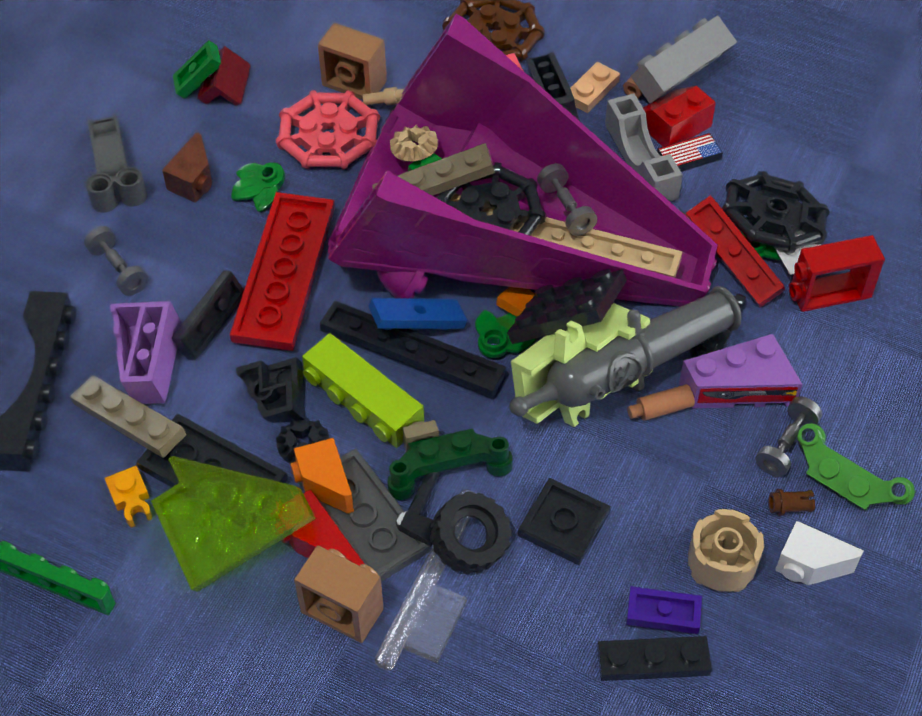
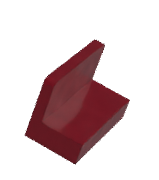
M224 46L219 50L221 65L216 72L210 74L201 83L197 99L206 105L218 95L223 96L235 106L242 102L251 65Z

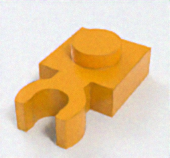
M137 465L104 478L117 511L124 509L126 522L131 528L135 527L133 516L138 512L144 513L148 521L152 520L150 507L144 501L150 497Z

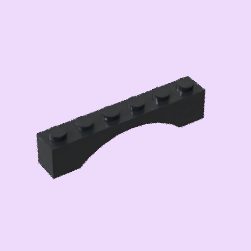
M30 291L23 318L34 340L35 359L27 385L18 399L0 416V470L30 472L33 459L36 460L39 456V437L41 431H45L47 427L48 417L46 412L48 405L52 404L55 398L54 383L56 377H59L62 372L61 358L63 351L69 347L70 338L68 332L70 325H74L76 321V307L72 306L68 293Z

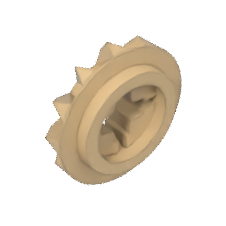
M417 124L413 128L404 127L403 132H395L394 138L390 140L391 152L396 158L404 161L425 159L432 155L438 147L436 132L430 131L428 126L419 128Z

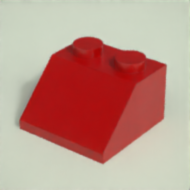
M698 86L673 90L643 107L646 112L649 135L662 147L693 138L712 127L716 102Z

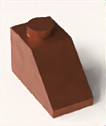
M198 132L189 139L162 169L166 189L195 203L203 194L210 190L213 184L202 135Z

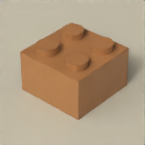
M333 23L318 43L322 86L342 93L348 90L355 93V97L362 100L363 94L379 92L387 82L384 39Z
M317 545L294 579L301 613L360 643H363L384 609L381 577L368 565L361 564L359 566L347 560L338 550H327Z

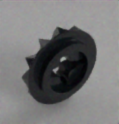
M307 417L300 421L292 419L286 427L281 426L280 434L276 437L277 450L285 461L293 463L296 462L294 448L330 438L327 428L325 429L319 420L314 422L310 421ZM308 435L310 443L302 442L299 445L297 444V436L303 438Z

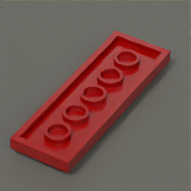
M280 192L275 193L230 332L231 342L289 351L294 350L335 210L333 199Z

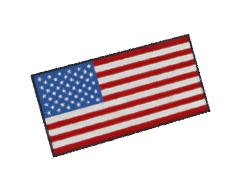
M710 133L657 149L660 156L671 154L681 172L722 160L723 155L722 150Z

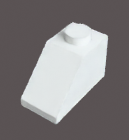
M796 521L780 555L775 571L782 573L791 581L811 585L854 573L864 550Z

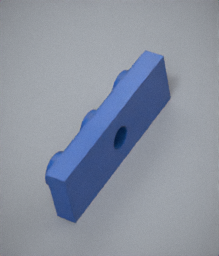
M371 298L368 305L377 327L386 330L393 328L414 330L464 329L467 323V319L457 299Z

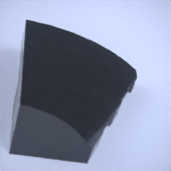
M297 357L267 365L260 360L236 367L237 376L245 383L248 388V394L258 404L257 408L264 419L272 422H291L292 419L295 421L304 420L303 365Z

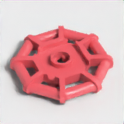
M312 90L309 91V95L291 107L281 110L279 113L281 119L279 136L276 138V144L279 149L285 150L300 162L302 168L341 167L342 170L348 169L349 164L370 151L371 147H374L377 141V124L380 120V115L376 109L369 108L355 97V93L352 91L325 93ZM313 106L314 110L303 117L299 116V114ZM350 108H353L361 116L354 117L348 111ZM291 125L299 128L298 134L290 135ZM366 127L364 136L357 135L358 129ZM326 129H333L334 132L331 133L329 131H323ZM302 145L308 151H303L299 146ZM323 152L330 153V155H323Z

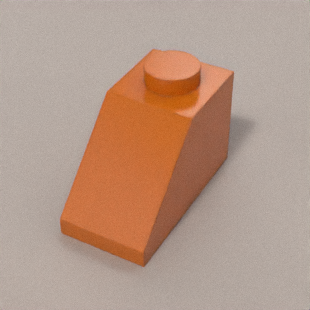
M334 438L294 448L296 462L290 463L295 483L302 482L304 492L311 489L316 498L323 503L345 513L354 512L352 493Z

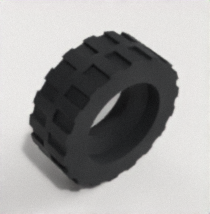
M465 492L462 495L459 493L453 496L433 517L434 521L430 525V542L433 543L435 554H438L441 558L440 561L444 565L447 564L456 572L462 571L463 574H470L471 572L477 574L490 568L505 554L504 551L510 545L509 538L512 536V529L509 527L510 521L504 513L505 510L502 506L497 505L494 499L488 498L479 492L477 494ZM473 517L483 524L486 530V541L482 547L469 549L458 542L455 536V525L459 519Z

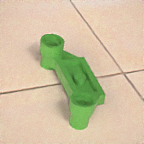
M809 423L800 428L797 438L804 450L809 465L806 474L865 510L872 504L893 502L898 505H905L914 499L916 493L915 486L907 478L896 477L889 481H883L825 445L826 433L819 425ZM811 430L814 431L815 438L807 442L805 439L806 433ZM898 484H903L906 488L905 494L901 497H897L894 494V488Z

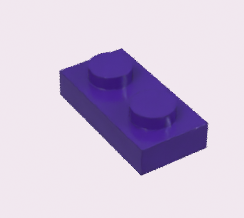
M630 586L626 625L698 635L701 622L702 596Z

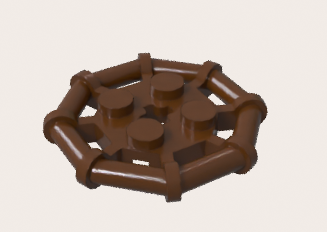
M460 0V5L450 17L443 20L442 25L443 30H445L455 14L462 17L467 14L470 17L467 21L499 50L504 49L502 52L505 55L514 53L517 60L521 62L528 58V53L538 40L544 38L545 30L540 26L534 12L535 7L530 2L523 3L518 0ZM501 6L516 11V13L501 9ZM526 20L529 28H523L520 23ZM521 39L524 40L522 44H518Z

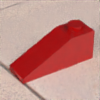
M311 489L275 509L277 524L274 525V529L282 543L289 542L296 553L309 558L316 546L319 545L327 550H338L347 560L359 566L364 564Z

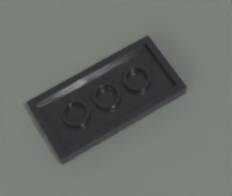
M177 414L172 421L183 427L186 436L164 458L147 449L136 462L138 469L242 528L249 530L288 480L287 473Z

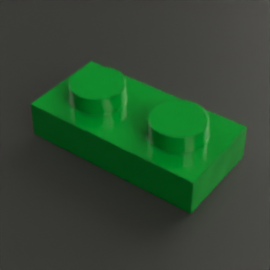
M208 40L173 74L175 91L178 96L185 99L193 91H196L210 74L217 71L221 65L218 46Z

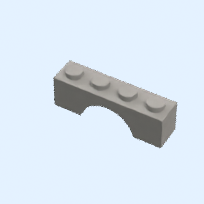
M633 93L607 100L605 126L626 163L667 200L679 199L683 174L671 154L660 156L656 151L649 135L646 112L636 95Z

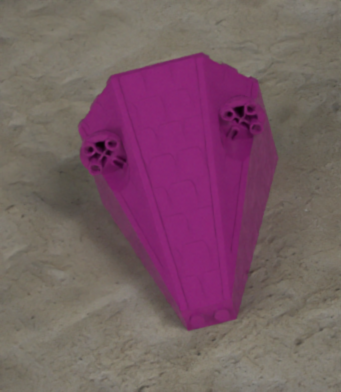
M458 14L454 15L405 86L401 99L394 111H391L374 147H371L328 240V253L330 254L328 260L343 267L376 270L381 283L395 298L413 299L415 292L420 294L428 280V277L424 276L425 272L460 281L538 290L546 285H553V288L561 286L566 281L575 277H581L582 280L591 278L595 273L605 269H610L611 272L623 269L627 281L616 299L680 307L704 297L711 286L709 277L717 263L715 254L718 246L657 189L652 187L593 132L586 128L473 25ZM416 124L419 128L428 126L430 131L436 132L438 147L434 153L442 159L486 143L493 165H495V162L502 163L503 167L527 179L533 178L536 182L539 173L546 166L555 163L561 164L568 173V180L563 188H567L576 201V208L588 206L597 215V223L593 229L682 251V259L676 277H670L475 220L437 199L435 196H438L440 193L432 196L398 177V175L408 172V166L414 161H404L396 158L391 152L390 140L394 138L395 132H403L404 127L413 128ZM492 178L473 181L470 183L473 186L491 183ZM500 179V182L507 184L510 190L514 191L518 188ZM538 184L537 192L546 217L565 222L571 211L565 209L557 197V191L546 193ZM459 189L456 194L461 195L463 189ZM526 197L518 201L520 210H530Z

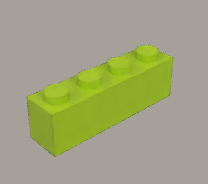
M331 333L302 356L303 374L307 381L313 386L318 385L325 390L328 397L335 404L341 403L345 406L359 423L364 422L371 427L381 441H388L398 448L403 444V427L410 426L419 421L424 422V406Z

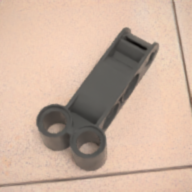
M113 113L111 117L96 120L87 118L97 173L88 177L85 183L92 208L96 212L106 213L116 208L118 202H122L130 207L141 205L147 199L143 175L138 168L128 167L117 114Z

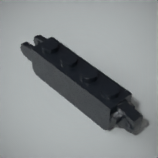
M554 52L526 59L529 76L578 119L572 91Z

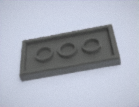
M355 448L341 456L342 466L352 493L354 512L345 513L326 503L319 502L364 564L373 568L381 577L382 582L431 552V546L398 530L396 521L404 510L358 450ZM299 482L300 489L305 493L302 482Z

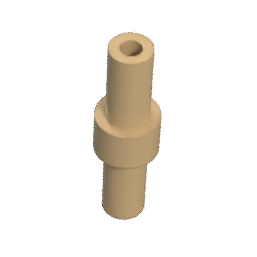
M391 87L385 88L383 92L363 94V103L366 105L381 103L386 105L398 104L404 89Z

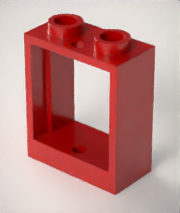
M870 235L801 249L798 262L794 265L795 273L793 280L789 284L790 297L793 301L797 302L801 312L872 298L885 261V257L874 236ZM850 269V272L816 278V275Z

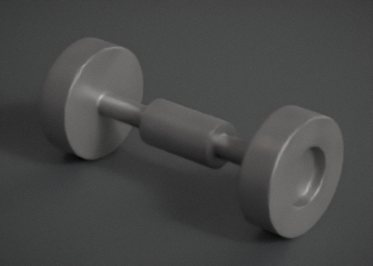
M558 163L548 165L539 173L537 183L546 193L557 191V197L565 209L571 211L565 221L569 232L574 236L586 234L596 225L597 215L591 207L582 206L576 208V201L568 189L563 188L568 180V173L563 165Z
M99 226L94 228L87 234L84 240L87 250L96 256L106 253L105 257L115 270L122 272L117 278L116 285L124 295L131 296L142 291L148 283L149 277L140 266L126 268L127 263L115 249H111L116 242V236L109 227Z
M798 396L789 404L788 414L795 422L790 423L778 440L779 447L764 446L756 455V463L764 472L775 477L784 476L791 466V461L784 453V450L790 449L798 436L800 425L818 424L822 417V410L818 404L809 398Z

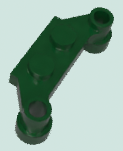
M471 428L408 443L409 450L399 460L393 461L389 466L388 491L395 499L405 500L414 494L415 479L418 476L482 461L486 462V469L491 475L505 476L513 468V457L509 451V442L504 437L490 438L477 434Z

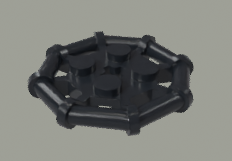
M495 162V165H493L495 173L474 180L492 178L491 183L473 186L468 182L435 196L444 203L481 222L512 230L515 224L518 225L519 222H523L524 225L518 232L530 236L539 224H543L546 219V213L542 210L537 192V182L533 178L527 179L503 167L502 163ZM500 179L518 188L512 191L509 189L507 184L500 182ZM462 188L461 198L458 201H450L456 192ZM526 197L530 210H520L518 201ZM486 208L494 209L493 215L487 216L486 212L481 211Z
M759 171L757 175L741 180L732 179L726 184L727 195L722 209L735 226L746 236L749 243L755 241L783 249L787 254H793L796 249L811 244H822L827 238L825 228L826 219L830 214L829 208L826 204L820 203L804 187L805 183L801 181L792 182L768 175L767 171ZM741 196L746 199V202H738V197ZM808 216H812V218L814 219V222H812L811 220L807 219V217H808ZM798 231H803L805 233L795 237V233Z

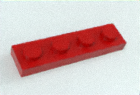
M711 195L686 212L687 218L718 245L716 254L759 308L785 291L783 283Z

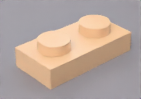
M597 61L570 88L576 108L589 113L620 81V73Z

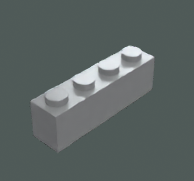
M718 15L710 21H707L706 18L702 19L692 27V33L685 30L674 39L675 44L671 45L667 42L655 51L657 56L653 58L649 54L636 64L639 69L631 75V78L650 104L723 55L737 43Z

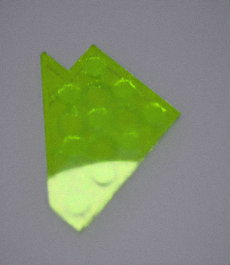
M171 456L168 459L179 483L151 500L191 590L196 592L316 519L302 490L297 486Z

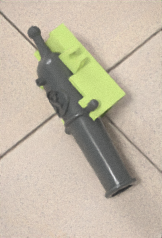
M717 286L710 291L709 295L652 319L641 315L638 310H629L613 303L601 322L581 326L570 321L566 324L568 327L567 331L559 329L555 334L543 337L511 361L515 397L511 400L509 409L513 415L522 416L538 424L560 407L564 422L575 427L579 424L577 421L578 415L584 419L589 416L590 402L595 399H603L610 392H618L627 386L632 387L635 391H641L645 386L644 376L652 373L653 369L725 330H737L742 320L739 304L728 289Z

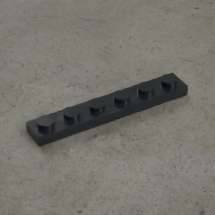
M335 300L319 323L320 331L328 334L331 333L333 336L490 398H493L506 375V366L410 329L393 328L386 330L378 328L372 314Z

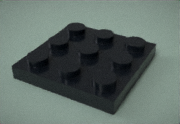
M605 269L595 273L591 278L582 280L581 277H575L558 287L553 288V285H546L535 291L531 301L525 305L526 308L515 318V323L507 332L511 343L515 344L555 334L559 329L567 331L568 327L566 324L570 321L581 326L601 322L627 281L623 269L613 272L610 269Z

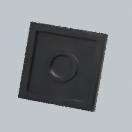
M549 478L520 525L517 536L580 565L610 513L611 506Z

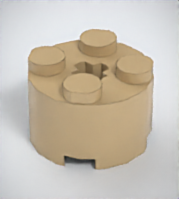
M718 509L715 510L713 515L707 516L703 520L700 519L697 522L688 550V565L692 571L691 576L696 583L703 584L716 591L739 592L745 589L747 584L754 578L764 550V538L762 532L759 533L757 528L749 522L750 517L736 510Z

